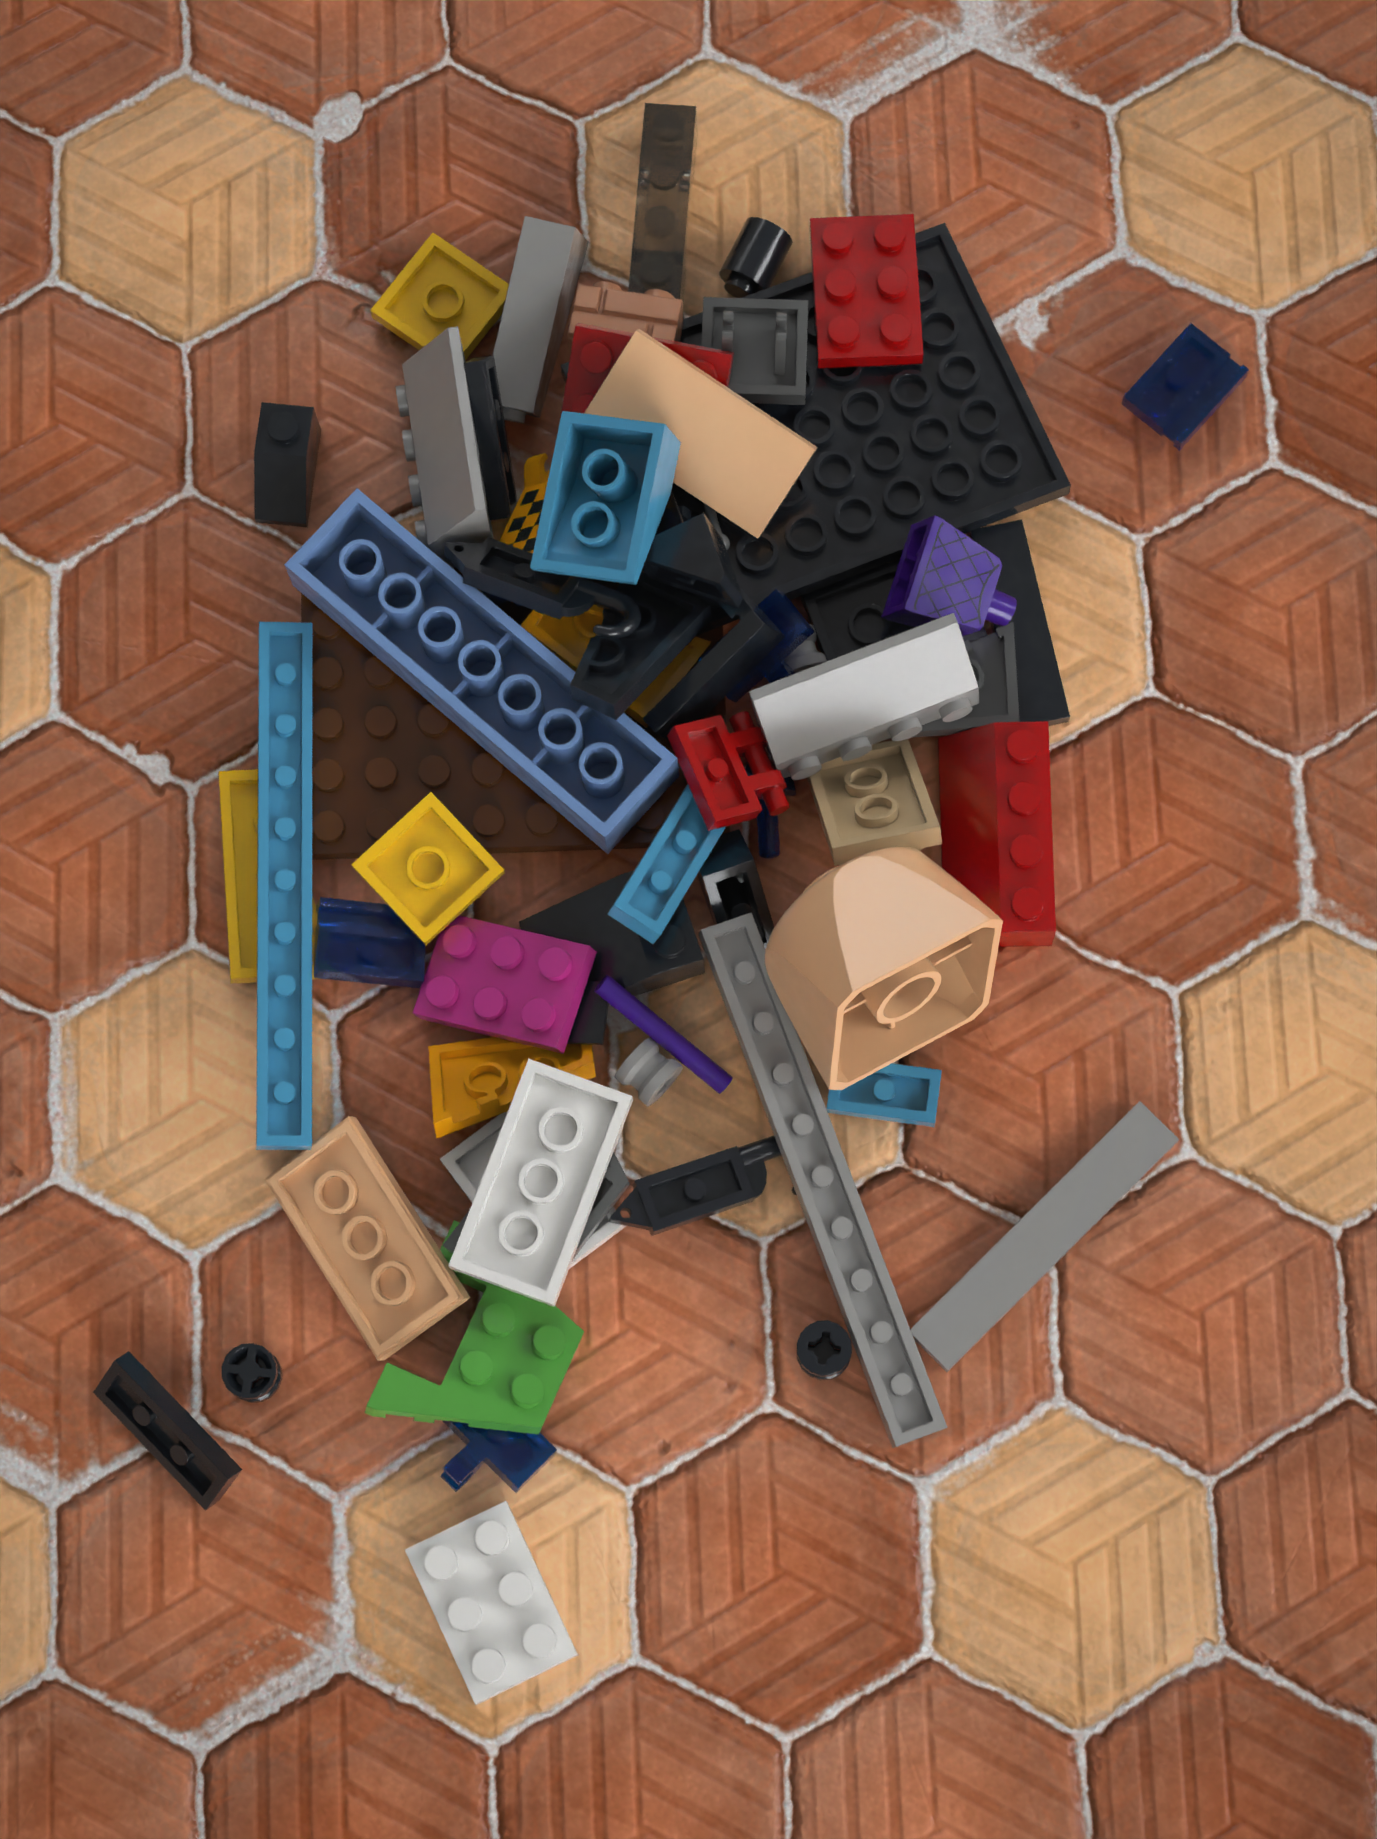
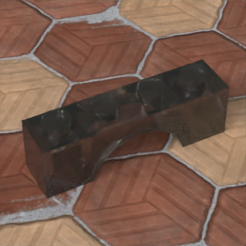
M645 103L629 292L644 294L650 289H661L671 293L676 299H683L684 303L689 202L695 173L698 138L696 106Z

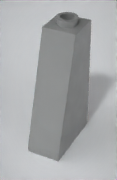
M528 216L524 217L492 356L495 359L504 420L524 424L526 415L538 418L541 416L588 247V241L576 227Z

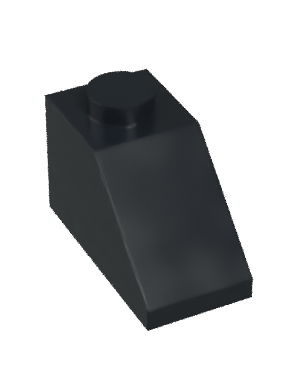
M261 403L254 450V511L256 523L297 527L308 526L321 436V427L314 407Z
M738 829L719 837L697 876L714 925L752 913L766 949L774 929V924L754 858Z

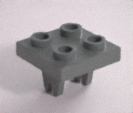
M703 297L701 346L734 352L728 388L750 403L805 405L808 300Z

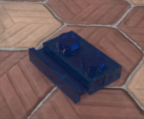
M1190 323L1123 396L1122 405L1160 436L1165 435L1174 443V447L1180 451L1244 381L1249 369L1244 365L1240 366L1230 358L1231 354Z
M320 897L316 904L317 925L315 927L313 978L420 988L422 986L425 973V944L387 904Z

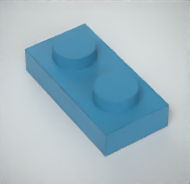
M891 1063L843 1090H829L826 1110L832 1114L934 1127L942 1070Z

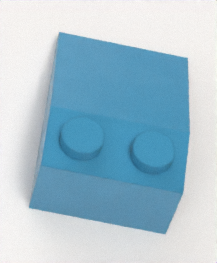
M562 411L530 565L533 571L637 584L671 495L681 442L666 424Z

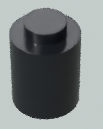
M759 217L747 218L719 272L721 279L725 282V290L735 298H742L769 288L793 243L790 235L781 227Z

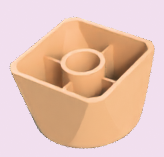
M886 847L870 851L840 866L834 867L816 878L791 904L774 927L765 951V966L787 1015L829 1090H843L974 1020L989 1004L1003 920L921 851L910 847Z

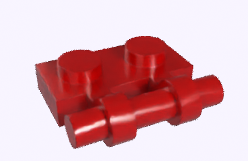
M748 711L739 712L729 719L734 731L733 733H729L722 715H717L676 725L667 735L708 831L755 819L763 810L758 799H764L771 816L779 815L790 808L783 791L787 787L781 771L774 770L765 750L767 744L760 727H755ZM740 757L746 758L753 775H747Z

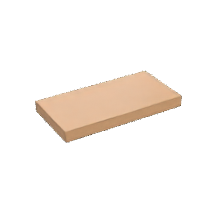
M640 329L634 332L584 413L666 424L681 442L673 483L757 539L761 536L818 448Z
M348 1116L313 1142L311 1150H302L265 1178L268 1186L377 1361H385L470 1299L467 1291L453 1269L449 1268L448 1261L356 1117Z

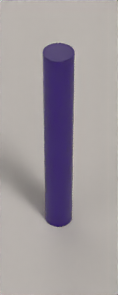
M606 975L594 990L595 993L717 1093L720 1094L727 1088L733 1079L730 1074L612 977Z

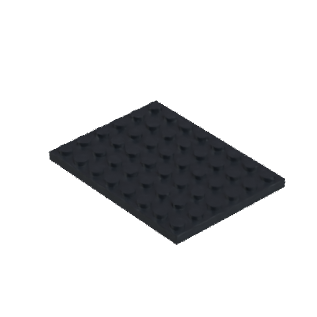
M945 223L915 234L924 354L922 364L818 368L812 272L742 297L749 299L808 300L805 405L752 404L818 447L758 539L716 511L721 532L730 541L727 553L738 585L761 610L901 558L911 525L934 515L942 518L965 534L1068 495L1070 492L1071 484ZM703 312L684 319L680 342L701 346ZM569 362L561 364V374L565 383ZM673 483L672 490L678 506L683 505L691 510V518L702 513L705 514L702 501ZM682 590L711 605L712 619L697 635L735 621L727 614L718 601Z

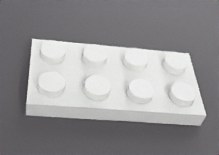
M528 1058L449 1262V1268L555 1307L633 1102V1097Z

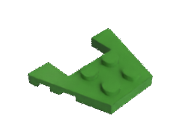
M453 1221L443 1244L460 1222ZM442 1244L440 1250L449 1263L453 1253L446 1250ZM453 1270L461 1283L483 1292V1295L442 1384L437 1385L387 1362L367 1403L365 1413L373 1417L383 1418L386 1417V1414L413 1417V1421L434 1423L435 1420L468 1423V1427L539 1435L584 1331L556 1306L547 1305Z

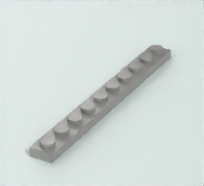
M748 913L700 930L699 938L891 1446L895 1448L948 1428L798 1033L768 976L765 966L766 949L753 915Z

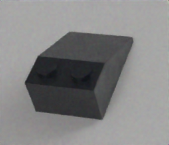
M633 871L611 878L519 921L521 930L591 946L597 954L588 981H601L606 975H609L634 996L705 973L704 958L683 899L654 944L607 915Z

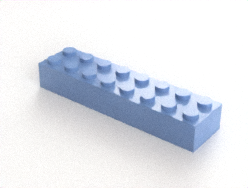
M358 488L284 564L292 585L607 854L610 853L679 777L678 758L625 713L617 720H614L573 700L570 683L575 674L574 670L478 589L464 584L463 577Z

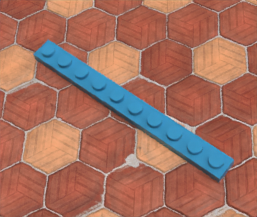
M259 622L256 1150L312 1149L313 623Z

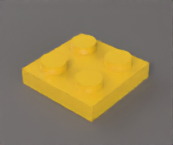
M432 232L370 311L374 320L418 350H421L447 328L458 326L466 360L502 315L509 284Z
M432 792L351 864L355 871L425 945L431 942L505 873V870Z

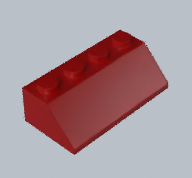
M1048 721L993 722L938 738L942 869L965 886L1003 920L999 947L1052 946L1056 933Z

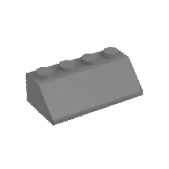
M458 326L447 328L402 364L405 385L395 386L400 416H410L411 429L403 430L402 437L407 462L416 461L418 474L408 476L413 507H423L424 520L415 521L417 539L451 568L456 567L444 555L446 542L484 543L488 537L493 539L464 366L466 361Z
M954 613L749 691L756 722L766 740V747L774 768L781 771L783 778L791 776L792 780L810 777L821 770V764L839 757L843 761L859 758L872 750L871 745L888 738H892L893 741L911 738L922 731V725L942 718L943 722H951L963 718L972 712V706L979 704V687Z

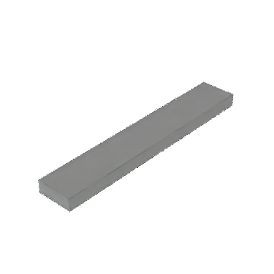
M1139 1101L910 1329L914 1340L948 1372L1179 1141V1138Z

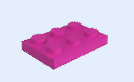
M458 916L439 933L412 1013L422 1020L564 1054L597 952L589 945Z

